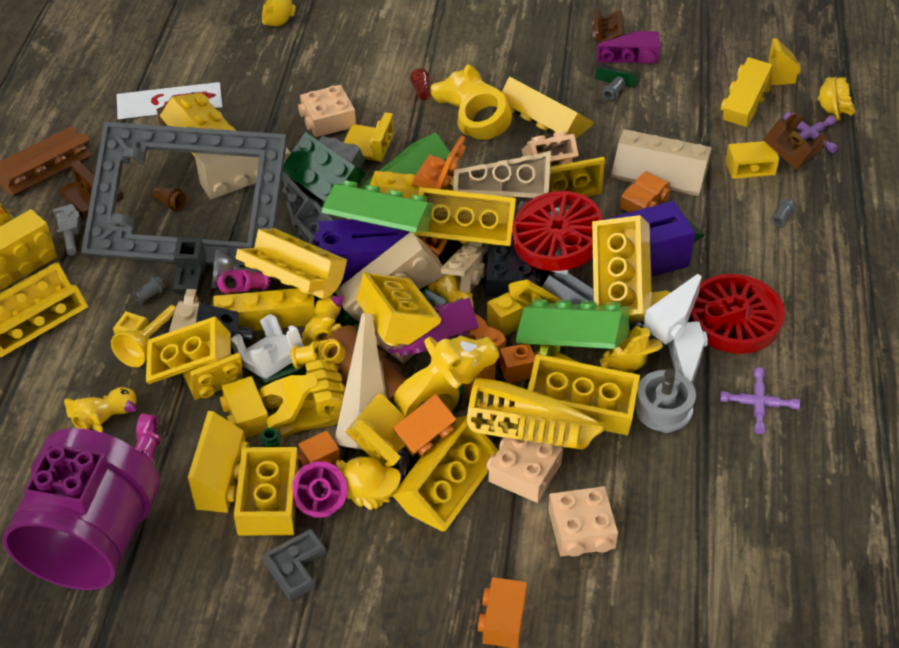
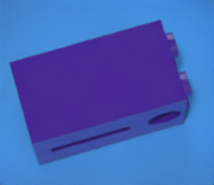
M674 201L603 219L608 220L640 215L649 223L651 277L690 266L695 231Z
M354 219L318 222L319 231L314 232L315 246H320V248L347 259L343 279L339 287L407 235L406 230Z

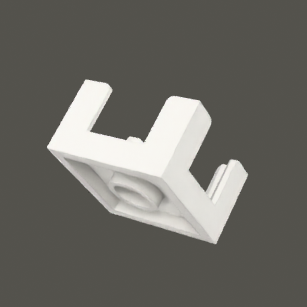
M271 314L261 319V325L266 337L246 349L240 334L231 338V346L235 354H240L242 366L264 379L269 378L294 361L290 359L292 358L290 356L292 346H304L296 327L289 326V331L284 335L277 318Z

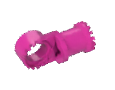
M228 270L219 276L217 284L223 293L232 294L234 292L260 288L262 291H268L270 285L268 282H271V280H268L270 277L262 274V271ZM226 276L234 278V288L231 289L225 285L224 279Z
M141 414L137 421V444L135 449L152 463L155 447L159 446L161 438L155 433L158 432L155 429L159 427L156 425L159 424V421H156L159 419L157 415Z

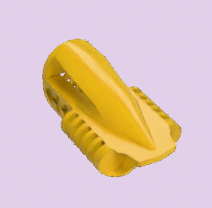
M476 378L472 387L467 424L476 433L582 450L590 444L594 437L606 431L607 425L605 423L598 422L549 396L506 382ZM491 395H494L493 404H491ZM502 398H505L504 405H501ZM479 413H483V418L488 419L487 423L483 422V418L479 417ZM506 417H509L510 422L514 423L513 427H509V422L505 421Z

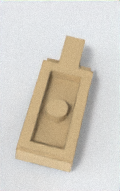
M187 289L184 301H179L178 305H176L169 332L196 323L198 306L201 303L198 302L197 289Z

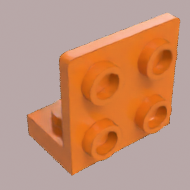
M461 135L448 155L446 162L440 157H434L429 154L415 175L412 184L423 188L447 189L451 179L454 178V170L459 167L457 163L459 159L461 160L466 150V146L463 145L466 137Z

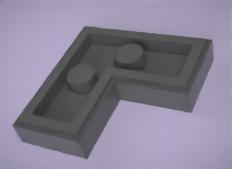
M309 529L262 554V560L289 601H292L315 588V582L304 568V565L326 554V550L314 531Z

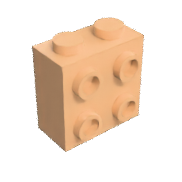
M341 85L300 95L301 104H298L300 116L305 117L306 127L308 130L311 129L315 137L350 129L352 124L356 125L355 109Z
M559 132L553 134L554 137L545 139L544 135L531 138L532 141L527 142V145L522 148L523 156L551 151L550 167L573 163L572 160L579 156L575 135Z
M503 437L499 451L496 455L492 454L487 463L489 482L538 503L562 464L563 447Z
M605 486L550 494L548 510L560 557L568 555L574 557L596 551L603 553L616 549L618 531Z

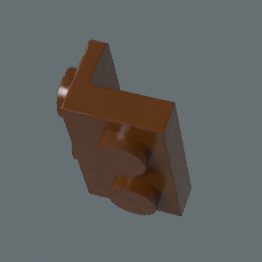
M599 9L594 10V18H592L594 30H592V35L595 42L601 43L625 35L624 16L621 10L603 17Z

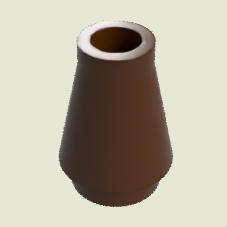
M155 187L152 192L153 199L158 200L173 211L181 210L187 201L186 194L179 188Z

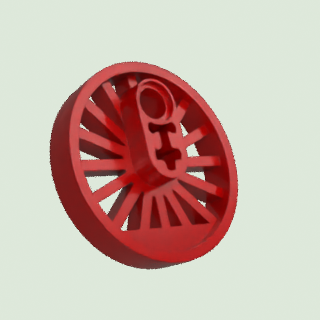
M555 191L537 196L523 205L514 218L512 232L515 250L524 262L541 270L563 271L578 267L593 258V238L589 236L593 237L592 222L603 220L601 211L591 199L575 192ZM560 206L559 214L557 216L555 208ZM550 247L548 256L543 255Z
M722 274L708 278L700 283L699 294L689 316V321L700 322L702 331H705L707 334V344L728 353L747 354L760 351L776 340L784 322L785 308L780 296L766 283L746 275ZM724 289H729L730 296H728ZM736 289L742 290L741 295H737ZM748 293L751 296L749 299L746 298ZM733 327L736 339L729 338ZM725 330L723 336L719 335L720 332Z

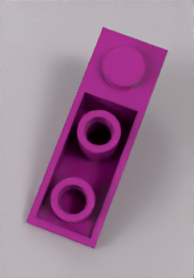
M637 31L598 43L596 62L658 63L660 53L659 31Z

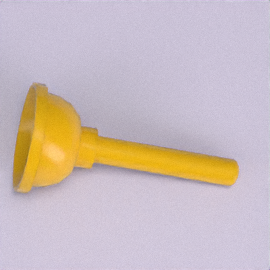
M170 305L142 331L128 330L115 334L111 340V348L116 357L127 366H142L147 360V343L149 338L174 315L176 306Z

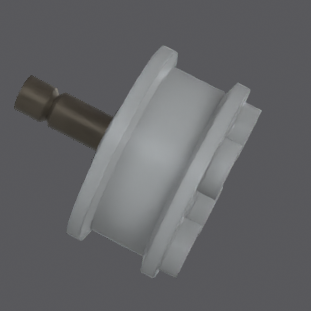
M673 370L651 372L644 376L638 384L635 402L636 415L644 425L653 430L664 433L679 430L685 427L692 418L696 399L695 388L689 379Z

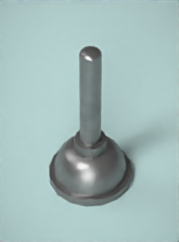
M216 250L212 288L216 289L219 276L228 270H248L249 272H260V270L239 267V264H233L230 256L220 253V250ZM226 276L224 279L225 285H227L233 277ZM275 277L268 278V280L280 281Z

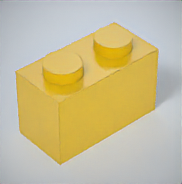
M765 141L728 144L725 162L732 179L776 175L779 156Z
M252 376L222 385L223 396L219 397L223 411H229L230 416H227V420L242 429L245 438L262 433L267 428L268 414Z

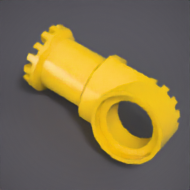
M335 339L314 341L310 345L303 347L296 345L292 346L290 350V356H292L290 359L294 360L292 364H294L293 366L296 369L302 368L306 363L316 360L337 365L346 356L345 347ZM337 346V354L332 358H328V351L332 347Z

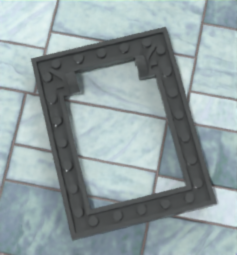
M104 122L81 253L84 256L175 263L173 257L178 237L133 234L134 218L125 214L115 213L123 163L130 164L131 158L135 159L138 164L145 165L147 150L259 157L248 241L234 242L202 239L206 253V265L214 266L215 251L220 250V253L230 256L233 264H239V267L248 268L244 262L236 259L237 249L254 248L258 229L275 228L287 135Z

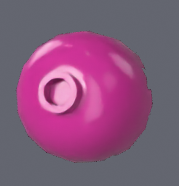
M311 462L304 465L294 475L292 481L294 504L302 513L311 517H327L332 515L345 502L347 496L346 479L335 465L328 462Z

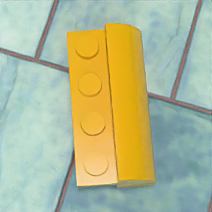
M275 228L258 229L255 247L237 249L236 259L244 262L246 267L258 269L266 276L275 277L283 284L293 285L299 288V291L315 295L321 299L328 298L337 290L343 279L347 259Z
M59 263L48 266L0 293V357L5 356L88 307L77 285L69 283Z

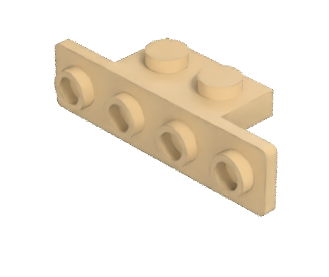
M475 242L464 244L441 267V273L461 276L460 291L470 293L486 275V264L483 263V258L489 249V244Z

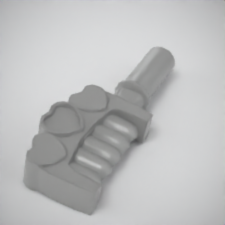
M69 204L53 209V213L58 221V236L65 241L67 254L75 255L77 251L74 235L80 233L82 222L79 212L74 205Z

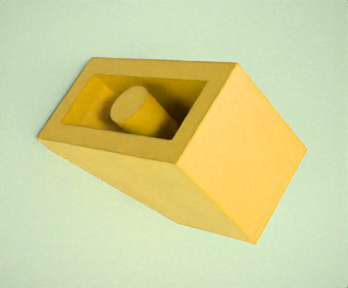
M773 38L768 63L772 64L771 85L796 84L797 75H800L801 72L800 63L797 62L794 54L777 38Z
M509 292L487 302V323L499 330L504 336L514 332L519 328L523 309L526 305L512 298Z

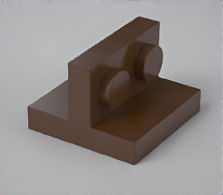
M77 160L71 163L75 181L59 190L61 196L69 204H73L79 214L85 219L88 217L95 171L92 172L89 166L85 167ZM120 189L118 190L117 202L124 199Z

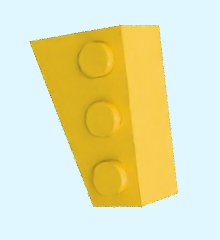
M748 57L745 64L740 65L737 72L738 78L736 82L732 81L730 85V95L728 98H724L721 104L723 120L748 127L757 112L758 103L762 104L764 101L763 93L770 91L772 64Z

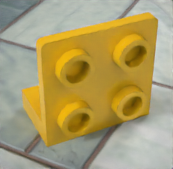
M384 112L381 121L377 122L376 128L352 124L344 143L355 144L360 147L364 159L382 162L394 135L393 114Z
M230 353L218 361L183 372L185 381L194 399L208 398L215 392L222 390V385L243 379L240 354L232 355Z
M378 393L344 432L369 456L377 459L382 465L390 467L395 465L401 456L397 453L404 446L393 432V427L406 417L382 393Z

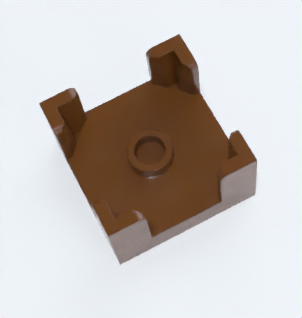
M797 110L792 112L786 121L783 118L779 119L763 138L795 170L811 161L829 141L824 134L820 133L810 145L794 130L804 119L803 115Z

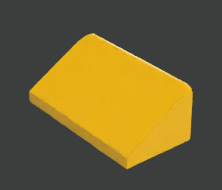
M529 280L517 281L508 285L510 296L526 306L535 299H546L547 303H556V301L562 300Z

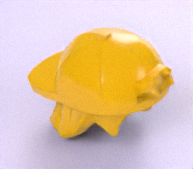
M828 77L825 79L826 81L821 86L818 96L821 107L827 113L836 114L837 121L841 120L842 112L852 116L856 111L852 103V97H850L849 83H846V78Z
M635 326L629 331L630 336L618 347L603 353L600 365L603 368L633 373V371H637L645 365L649 353L658 351L663 347L662 342L658 339H649V328Z
M357 457L347 463L343 460L336 461V467L347 482V498L352 499L359 507L365 506L369 510L373 508L378 509L383 505V502H390V497H393L392 494L399 487L400 472L395 468L382 465L373 457Z

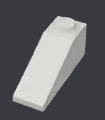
M699 274L646 310L644 327L649 328L650 333L665 345L673 339L680 338L685 331L687 321L699 294L702 277Z
M699 321L687 322L682 336L668 343L675 372L685 376L692 384L702 358L703 348L707 346V334L705 331H702Z

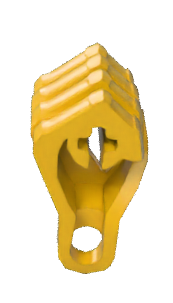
M321 360L305 364L306 375H290L263 386L259 390V395L264 406L268 409L279 407L275 414L268 417L266 421L267 428L276 429L279 431L281 438L303 430L336 425L340 416L345 386L342 383V376L338 373L335 363L323 362Z

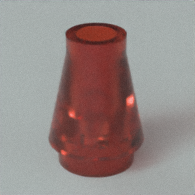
M425 69L414 70L411 73L410 83L415 89L420 100H427L431 97L430 74Z

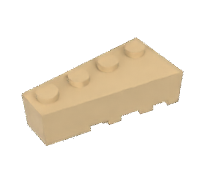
M287 147L284 162L290 155V151L287 149ZM194 153L200 185L210 200L256 183L259 157Z
M551 151L454 170L453 191L516 198V200L530 201L537 196L549 193Z
M410 232L340 286L335 292L337 296L344 297L342 304L344 310L355 320L360 321L362 313L365 312L356 298L363 272L410 278L418 289L448 274L441 273L442 264L438 257L414 232Z

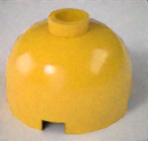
M266 0L262 11L263 25L275 27L284 25L290 16H294L296 6L292 4V0Z

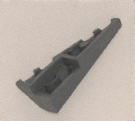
M283 172L282 181L285 186L283 193L288 196L287 207L291 221L299 234L296 238L315 245L314 232L319 231L318 222L339 219L335 215L321 213L323 204L305 187Z
M557 272L554 275H549L542 286L543 289L562 300H570L572 304L594 301V289L587 285L585 281L576 278L569 272L567 275ZM629 322V331L635 326L643 328V322ZM650 333L649 339H657Z

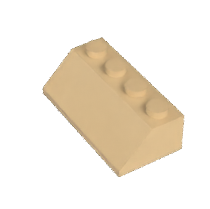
M624 129L618 143L611 178L635 183L642 173L648 171L670 182L669 190L699 196L707 173L712 147Z

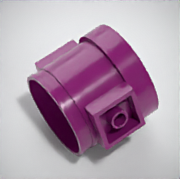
M82 428L58 430L45 439L31 468L32 476L10 524L3 534V545L7 553L17 564L45 581L77 590L102 589L110 585L114 580L117 568L122 562L138 523L148 516L160 489V477L153 464L141 452L118 438Z

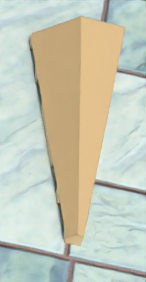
M362 313L334 439V442L339 446L362 449L344 431L378 393H382L387 398L382 361L379 360L377 345H379V340L375 336L373 322L375 315Z

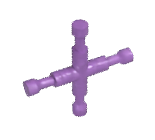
M787 112L784 115V120H786L791 115L790 112ZM829 116L826 118V121L819 122L811 127L801 121L796 128L801 131L799 135L804 140L808 138L815 140L820 134L819 132L824 130L826 126L836 123V119L834 116ZM830 142L825 144L827 150L831 153L837 150L838 146Z
M756 368L754 370V377L756 378L754 395L744 393L734 395L721 391L720 402L739 401V404L754 405V416L757 418L755 433L763 434L765 433V424L763 423L765 406L778 408L780 406H787L799 410L800 399L783 400L780 397L765 396V384L763 383L765 370L763 368Z

